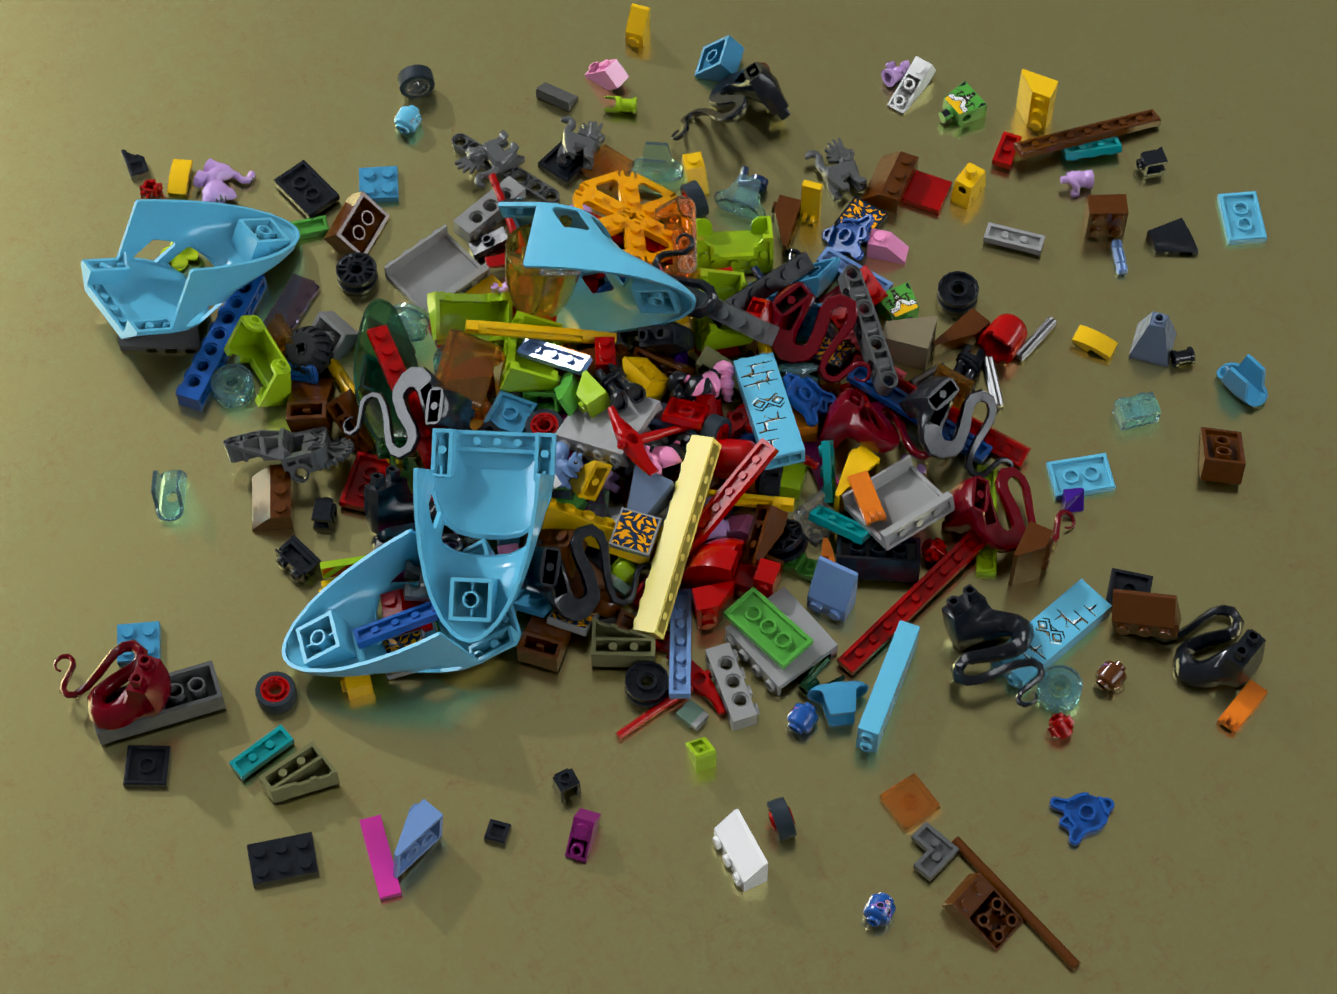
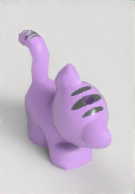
M209 158L204 165V170H198L194 176L193 186L197 188L204 187L202 190V201L225 203L229 199L236 198L237 195L234 189L228 187L224 181L234 178L241 184H249L255 179L256 174L254 171H249L247 177H243L229 165Z

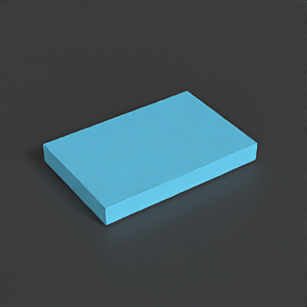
M1256 191L1218 194L1217 201L1228 245L1267 241V234Z
M1106 453L1046 462V469L1055 500H1061L1064 489L1084 488V496L1111 492L1116 489Z

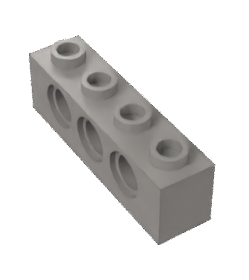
M511 176L500 182L505 199L526 198V189ZM493 189L453 220L454 232L467 243L482 237L487 231L494 229L503 219L498 208L499 202Z
M730 642L705 649V660L727 711L726 715L732 731L756 725L757 716L760 715L757 703L753 704L751 697H753L750 685L745 684L744 679H746L744 669L738 666L737 661H739L736 649L731 648ZM728 666L730 669L724 670L722 667ZM735 684L737 687L731 688L729 685ZM742 702V703H744L745 705H743V706H738V705H736V703Z

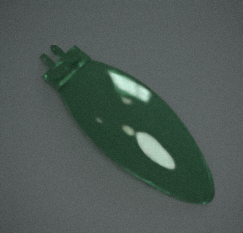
M378 298L370 302L366 307L360 323L353 363L354 392L358 409L363 396L373 391L381 392L390 406L394 441L396 446L401 448L407 442V432L397 416L392 401L393 393L368 338L367 329L386 324L406 370L410 367H418V363L410 338L397 310L390 302ZM374 398L367 404L363 422L375 440L377 459H389V465L397 467L396 458L389 454L385 445L382 409L378 399ZM418 450L402 460L404 471L409 470L408 458L418 457Z

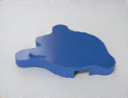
M871 214L859 219H841L842 222L836 227L833 225L825 229L822 233V238L833 250L844 256L852 255L855 260L859 261L864 257V252L860 245L862 242H867L870 239L868 229L875 222V218Z
M787 373L783 377V383L791 406L804 416L809 426L814 427L818 423L817 413L824 416L828 411L827 405H831L836 400L835 395L822 390L809 377L802 379L799 378V375Z
M1082 792L1067 799L1052 797L1049 803L1051 809L1064 814V817L1059 820V826L1069 832L1068 841L1072 846H1078L1085 836L1100 832L1105 827L1109 814L1114 809V801L1111 798L1100 796L1097 798L1089 795V792Z

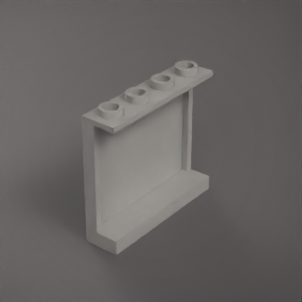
M446 225L434 230L431 235L421 239L415 246L405 250L402 255L395 260L389 261L384 267L386 279L427 320H430L427 306L428 293L435 291L465 293L491 275L490 267L485 263L480 265L448 234Z
M627 396V409L622 413H618L638 434H642L653 418L661 420L664 410L659 400L645 397L642 402L635 404ZM577 407L575 412L571 416L568 415L556 431L557 442L562 441L566 443L570 451L577 452L578 454L582 453L583 456H590L599 461L610 462L615 466L620 465L626 468L629 466L626 460L627 455L617 447V440L607 409L591 418L587 413L583 414L579 407Z
M910 455L871 477V481L886 514V521L882 522L880 520L866 527L852 490L842 495L844 509L887 551L955 510L953 495L948 491L944 494L940 492L913 466Z
M782 587L767 599L811 637L813 644L784 670L732 624L725 627L724 637L726 643L730 642L731 648L734 647L737 650L740 659L743 662H747L751 666L752 672L757 677L760 676L764 680L767 689L770 692H774L777 696L781 695V688L826 656L832 659L837 655L838 644L785 587Z

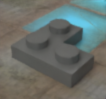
M926 821L911 836V840L926 851L917 860L913 868L929 882L959 852L957 846Z

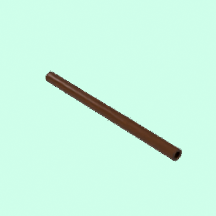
M959 836L956 837L952 843L959 848V853L978 873H981L1013 909L1072 970L1078 968L1081 962Z

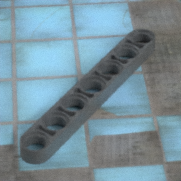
M463 133L455 134L451 140L453 150L464 157L467 156L465 153L467 148L482 145ZM458 140L465 141V144L461 146H458L455 143ZM484 162L485 170L492 168L488 163ZM519 166L511 169L508 173L496 175L502 180L508 176H511L514 180L520 176L525 177V181L518 183L526 189L528 196L535 200L558 204L560 202V194L557 189ZM540 186L541 189L539 191H532L531 187ZM548 195H554L556 196V199L549 201L546 199V197Z

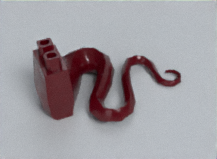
M802 281L784 288L772 302L773 324L780 327L771 346L777 358L789 364L810 361L818 353L822 345L832 312L840 306L846 307L848 311L847 320L824 352L818 371L822 379L833 384L841 381L855 368L863 366L867 368V377L863 380L857 379L856 376L854 378L859 382L868 381L872 374L870 364L864 361L852 363L836 376L828 375L825 369L830 357L855 326L859 315L856 301L843 294L827 298L818 310L814 328L807 343L798 345L795 340L797 332L816 297L812 290Z
M853 388L843 391L831 404L826 419L822 424L819 436L820 441L817 444L819 448L821 441L834 440V447L837 448L848 437L872 452L884 454L897 448L901 441L902 446L911 456L920 460H928L932 457L914 447L908 437L905 424L896 411L876 401L870 404L868 413L864 395ZM890 421L896 426L897 432Z
M1010 467L1001 468L995 480L996 494L1005 513L1008 531L1002 528L998 520L990 493L989 480L980 476L971 477L960 482L949 492L953 495L955 510L945 516V520L942 522V529L948 532L955 531L960 534L966 531H973L988 548L998 553L1016 551L1026 527L1020 509L1009 490L1008 480L1013 478L1021 488L1027 523L1029 524L1030 521L1036 523L1031 488L1026 477L1017 468ZM1067 509L1060 510L1055 516L1052 539L1055 540L1054 544L1057 543L1060 537V524L1063 515L1066 514L1072 521V526H1065V529H1072L1076 525L1073 513Z
M134 639L123 641L111 649L94 673L75 691L67 690V685L76 669L75 658L71 654H61L54 660L53 666L58 672H61V670L57 669V663L60 660L68 659L70 661V666L60 683L59 691L66 698H78L97 683L118 656L125 652H133L135 654L134 659L128 665L109 675L96 685L88 695L89 719L99 729L117 730L130 725L142 717L157 716L164 708L170 696L172 685L167 668L161 659L148 656V650ZM129 681L128 686L121 695L112 703L107 704V698Z

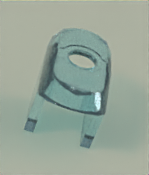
M645 142L642 157L634 160L628 169L629 176L631 172H634L635 175L638 173L654 182H675L680 180L684 174L682 165L672 158L668 143Z
M740 174L727 190L717 191L714 195V200L718 207L734 215L751 220L759 216H766L763 206L759 203L761 198L759 194L761 181Z
M158 470L153 471L151 493L156 515L161 520L174 521L183 514L187 474L182 470H170L163 472L161 475ZM171 493H176L178 499L175 502H169L167 496Z

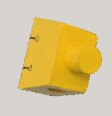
M968 163L954 182L950 202L967 210L986 186V171L973 163Z

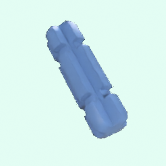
M1119 239L1113 240L1111 248L1115 266H1117V274L1125 275L1127 274L1128 266L1125 263L1126 258L1122 248V241Z

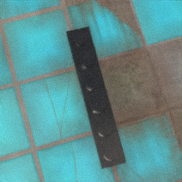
M804 251L724 301L746 311L753 297L766 299L812 271L815 267L807 252ZM712 319L714 324H717V327L724 325Z

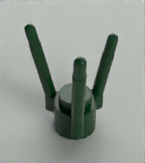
M826 658L815 671L814 669L818 663L809 668L804 677L799 681L797 686L804 695L807 696L813 687L820 684L816 676L829 663L830 658ZM842 675L826 684L839 682L845 679V676Z

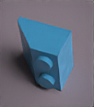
M730 35L704 46L694 76L720 82L730 74L738 72L744 47Z

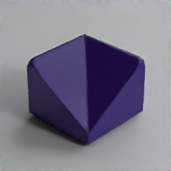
M1084 488L1064 489L1061 498L1063 509H1067L1070 512L1083 511Z

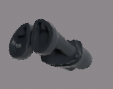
M967 344L955 359L956 366L952 373L941 374V376L953 378L957 384L963 370L966 371L963 380L958 384L960 390L957 395L962 398H966L969 393L975 391L972 381L973 378L979 376L985 357V350L979 348L976 355L971 354L973 345Z
M610 363L607 364L610 371L609 374L606 375L601 368L596 371L598 382L608 395H612L610 406H615L618 413H622L627 409V396L635 404L645 399L646 390L644 387L630 382L622 368ZM621 386H622L623 389L625 390L626 394L624 393V391H622L621 389H619Z

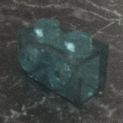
M1153 391L1148 393L1142 392L1128 398H1119L1114 402L1112 410L1120 431L1159 422L1161 409Z

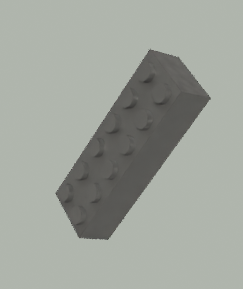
M212 660L169 673L172 685L171 693L164 708L157 716L142 717L130 725L117 730L99 729L94 725L100 744H106L226 708ZM128 685L117 689L107 698L106 703H112Z

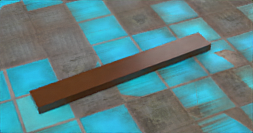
M1153 109L1015 142L1014 149L1021 159L1159 126L1161 125V119Z

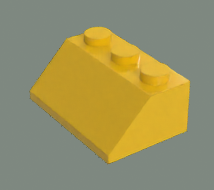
M1022 69L1016 108L1026 127L1045 133L1053 117L1059 81Z

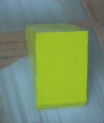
M706 737L685 743L696 773L716 767V749Z

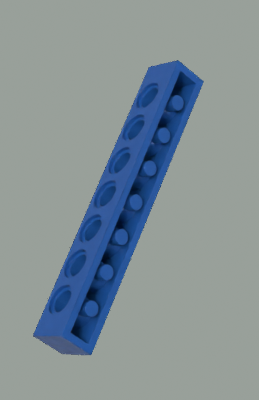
M261 275L237 290L219 308L218 316L215 322L211 323L207 337L203 338L199 352L195 353L190 369L188 368L185 371L183 382L176 388L175 395L179 405L198 411L202 410L230 357L224 351L228 339L240 317L253 314L267 287L265 275Z

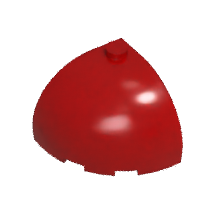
M720 537L701 545L687 562L682 577V588H696L734 581L746 540L735 537Z

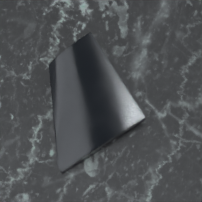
M1182 218L1147 231L1146 241L1156 255H1164L1166 253L1179 255L1180 252L1192 253V256L1198 255L1199 251Z

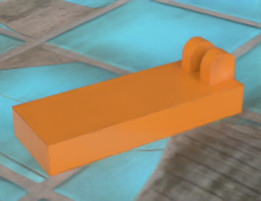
M868 471L848 476L847 481L866 527L880 520L882 522L886 521V514Z
M1250 679L1219 717L1217 724L1224 725L1235 735L1267 696L1268 691Z

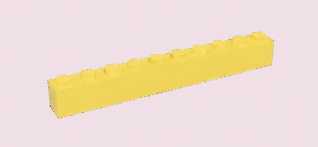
M691 435L690 442L687 444V452L684 461L681 463V471L675 483L673 498L669 503V511L663 522V531L657 542L656 554L651 562L650 574L645 582L643 597L640 599L639 610L633 621V630L656 637V639L664 640L722 447L713 437Z

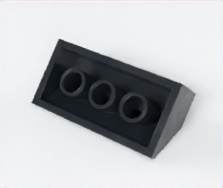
M837 534L836 563L857 572L858 579L917 583L919 581L921 563L920 538L909 537L887 551L872 536L860 545Z

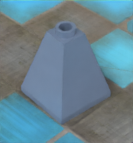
M1151 312L1138 323L1129 358L1168 367L1171 357L1170 352L1173 349L1177 334L1169 315Z
M636 465L627 509L656 517L669 506L675 491L674 482L657 473L649 476Z

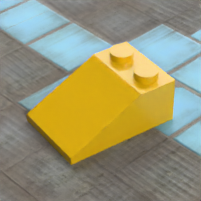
M860 445L857 449H852L847 456L848 458L834 498L833 511L839 514L845 510L842 495L851 490L847 481L848 476L868 471L871 478L879 473L880 458L863 445Z

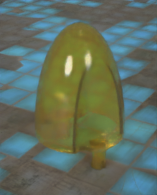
M568 215L560 216L559 221L562 225L571 228L572 218H569ZM532 223L515 229L507 238L505 247L506 284L511 301L517 311L551 320L562 311L569 301L581 271L525 268L523 262Z

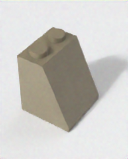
M937 316L886 321L882 331L893 363L926 370L931 354L932 342L935 341Z

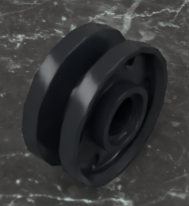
M352 252L344 255L336 265L337 283L340 289L354 296L364 295L372 291L378 282L377 264L374 259L362 252Z
M954 271L947 273L938 283V305L943 311L952 315L966 314L977 305L978 282L972 275L966 272Z
M787 519L782 535L767 554L783 560L785 563L799 558L808 547V539L801 524L794 519Z
M644 660L635 663L628 669L625 675V694L633 705L639 708L651 709L668 696L669 676L661 664ZM643 683H650L651 686L646 687V686H643L642 684H643Z

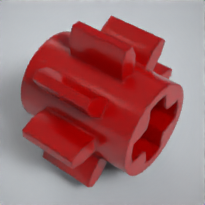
M155 179L145 180L143 185H139L141 199H159L160 196H164L162 183L157 184Z
M938 537L935 540L929 538L922 545V556L930 564L934 560L938 562L947 554V545Z
M1060 712L1049 719L1050 723L1047 729L1052 737L1056 736L1059 739H1065L1073 733L1075 722L1070 715L1066 716Z

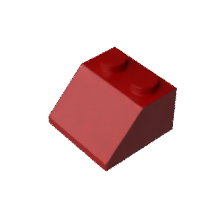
M733 580L692 588V611L697 630L712 629L723 620V612L734 603Z
M403 589L380 594L383 618L423 604L420 601L404 600ZM433 623L426 624L424 626L415 628L405 633L419 629H423L424 632L432 631Z

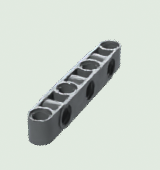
M850 264L840 274L838 283L842 294L856 301L859 315L853 330L864 362L869 363L871 366L872 374L870 377L874 389L880 396H888L897 386L898 377L861 270L856 265Z

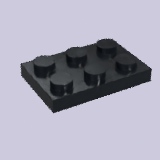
M302 160L273 180L274 185L307 218H313L340 200L339 194L305 160Z
M312 832L247 845L254 888L319 875Z

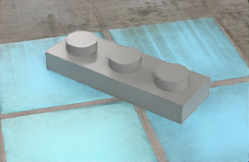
M988 222L983 242L1040 255L1045 235Z

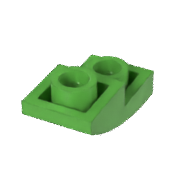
M803 553L792 562L785 563L784 571L812 581L818 560L809 559Z

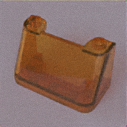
M677 196L656 208L655 218H660L664 221V229L672 230L673 250H682L688 247L690 241L686 236L681 237L678 244H676L678 236L684 232L693 236L695 245L693 250L687 255L673 256V265L665 266L664 272L680 277L694 278L697 267L696 205L689 197Z
M456 329L449 330L436 377L447 388L455 390L472 401V408L475 410L474 420L484 421L486 413L490 410L491 403L487 399L488 388L494 367L499 366L500 362L503 363L505 351L502 350L501 346Z

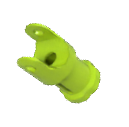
M604 96L605 99L615 100L616 104L614 108H604L603 111L620 113L622 111L636 114L637 97L627 99L621 96Z

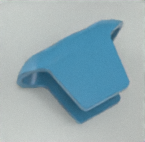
M1250 354L1243 359L1241 364L1230 362L1217 370L1216 374L1220 381L1244 403L1257 407L1264 404L1267 400L1268 391L1265 387L1266 369Z
M860 681L833 682L813 687L807 696L810 701L822 706L829 727L853 725L855 722L856 700L864 696L869 687Z

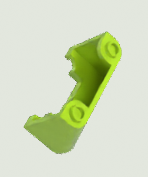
M771 216L756 217L752 221L751 230L713 231L710 220L706 218H693L696 271L699 268L720 269L732 266L733 271L752 273V267L758 266L761 272L765 273L773 268Z
M699 268L694 277L713 285L718 297L722 300L748 286L747 281H745L744 272ZM707 316L701 319L691 318L697 351L702 352L706 345L714 350L751 344L755 340L726 325L717 327V324H714L712 319Z
M435 291L427 294L433 341H437V345H448L449 341L494 342L495 345H504V336L465 333L466 320L511 323L513 320L512 293L464 294Z
M521 311L516 312L511 322L516 324L563 327L561 323ZM505 337L499 390L505 392L553 390L554 387L559 385L561 376L558 375L557 370H554V367L520 357L516 351L525 338ZM541 340L557 346L562 344L561 341Z
M256 315L241 316L224 347L227 356L237 355L240 357V363H250L263 385L255 398L259 408L286 405L292 390L290 365L261 319Z

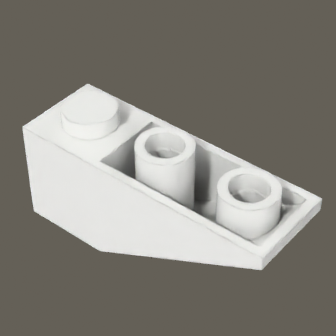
M916 56L887 105L904 114L929 84L936 72L934 66Z

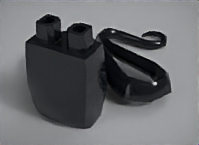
M754 62L744 70L730 74L721 80L711 91L708 98L709 104L716 110L727 113L722 114L709 108L693 110L681 119L684 127L683 131L677 136L675 135L679 130L675 131L671 135V139L678 141L686 136L689 131L688 122L699 116H708L720 123H732L739 120L747 112V98L765 105L773 116L778 115L781 121L791 115L787 109L789 105L782 93L777 78L765 65Z
M685 232L681 233L676 240V244H678L681 237L686 236L690 241L688 247L682 250L662 251L656 254L652 265L660 269L659 263L663 258L687 255L693 250L695 245L693 236ZM668 274L684 286L701 289L707 294L708 299L704 305H695L694 310L687 315L688 317L701 319L713 313L719 298L713 285L701 279ZM676 321L665 325L640 327L638 330L639 347L659 355H681L695 347V333L690 328Z
M410 367L401 374L393 388L392 401L397 416L407 432L408 439L403 447L398 448L395 444L390 406L381 392L373 391L363 396L359 405L357 425L353 430L348 431L347 422L354 419V417H349L343 423V430L346 435H356L363 426L368 402L376 398L382 409L387 450L391 456L403 460L416 452L421 440L420 429L409 404V397L414 391L419 396L421 408L425 416V423L432 431L433 428L473 430L470 427V420L475 417V410L472 408V401L455 390L447 388L426 367Z
M935 376L926 379L899 403L910 419L915 418L917 420L919 442L925 453L938 460L956 457L963 449L970 431L973 410L977 403L984 402L987 408L986 418L966 452L964 468L971 477L980 476L986 478L1001 463H1007L1009 468L1014 467L1012 460L1007 457L998 458L980 473L974 471L972 467L974 454L994 424L997 413L994 396L984 390L979 389L967 395L960 407L956 426L949 441L944 440L942 430L950 413L954 398L960 390L953 378Z
M390 465L386 467V476L381 473L371 474L370 483L364 485V511L369 530L377 534L371 542L375 550L408 529H413L415 532L416 529L413 494L408 487L407 478L400 475V469ZM430 500L429 510L433 524L437 511L434 501ZM445 525L443 528V532H445L447 529V526ZM454 533L442 534L443 542L456 543L457 546L454 548L456 551L462 552L464 550L465 544L460 536Z
M593 524L576 528L570 540L571 556L580 574L584 594L580 598L574 596L571 590L560 549L551 546H535L526 577L521 587L523 590L540 594L563 619L575 623L590 617L600 602V589L595 572L583 549L584 538L591 535L599 545L604 586L614 604L625 606L633 603L637 597L640 572L644 568L651 570V564L647 562L639 564L634 570L628 598L621 599L617 597L612 583L609 544L604 532Z
M971 584L963 588V594L959 597H949L947 605L942 608L944 625L952 644L960 651L972 645L996 638H1012L1007 643L971 650L961 654L951 667L954 682L965 686L978 685L1015 669L1033 666L1037 669L1038 673L1018 690L1015 700L1017 705L1022 707L1035 705L1038 697L1034 691L1035 699L1033 701L1023 702L1021 698L1024 693L1040 683L1046 675L1043 664L1036 658L1017 659L978 675L968 676L964 674V669L968 666L979 663L999 662L1018 657L1026 652L1034 638L1033 624L1020 614L992 609L987 603L986 597Z
M1222 604L1212 607L1179 629L1177 639L1196 630L1215 616L1223 615L1231 620L1229 627L1186 639L1176 649L1173 666L1181 681L1193 687L1228 685L1238 688L1246 684L1256 674L1263 660L1266 639L1253 629H1248L1238 642L1208 659L1199 661L1193 657L1196 652L1208 647L1231 642L1241 635L1244 620L1234 606ZM1155 637L1156 639L1161 640L1163 642L1176 640L1172 638L1162 639L1160 637Z

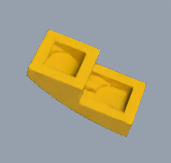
M173 159L167 187L168 195H188L193 160Z
M1083 325L1078 327L1071 340L1084 351L1088 352L1091 349L1106 361L1111 357L1118 342L1105 334Z

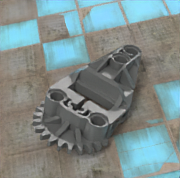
M326 427L312 428L295 433L285 428H280V431L264 429L229 437L223 441L229 462H248L249 459L256 457L263 458V461L281 460L284 471H289L292 481L294 480L298 483L306 482L310 477V472L322 471L323 468L329 469L330 465L337 466V462H344V458H349L350 454H353V450H355L351 439L347 440L346 437L342 439L337 437L333 440V437H329ZM302 446L301 451L295 452L298 447ZM302 468L306 470L307 474L299 476L295 471Z

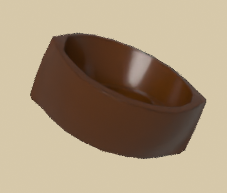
M600 589V602L594 611L604 617L617 616L624 606L612 603L606 589ZM615 591L617 597L624 599L619 593Z

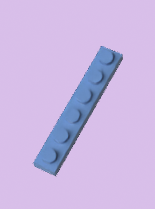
M692 588L678 590L670 617L669 699L691 698Z

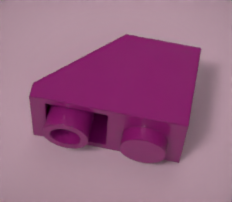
M580 808L574 815L565 853L566 857L582 862L587 861L597 834L601 817L600 813Z

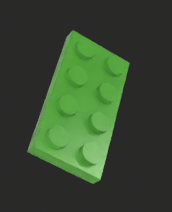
M754 586L723 612V617L782 670L813 644L811 637Z

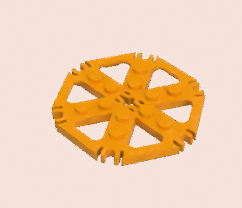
M621 170L620 175L618 171H614L583 181L579 185L578 190L576 189L573 194V207L583 210L584 204L605 215V217L599 218V220L605 226L610 236L623 232L624 251L651 265L656 254L668 250H682L688 247L690 243L689 238L683 236L679 239L678 244H676V240L681 233L685 232L691 235L688 212L686 207H684V202L677 203L679 196L675 192L638 173L635 175L634 172H631L630 176L627 177L624 175V171ZM614 181L618 187L619 201L599 191L596 186ZM645 185L649 189L660 193L662 198L640 204L638 186ZM678 215L680 216L682 230L676 231L658 222V220ZM645 236L668 249L656 253L648 252ZM678 256L665 257V258H663V259L661 260V262L666 261V260H669V259H672V258H675V257H678Z

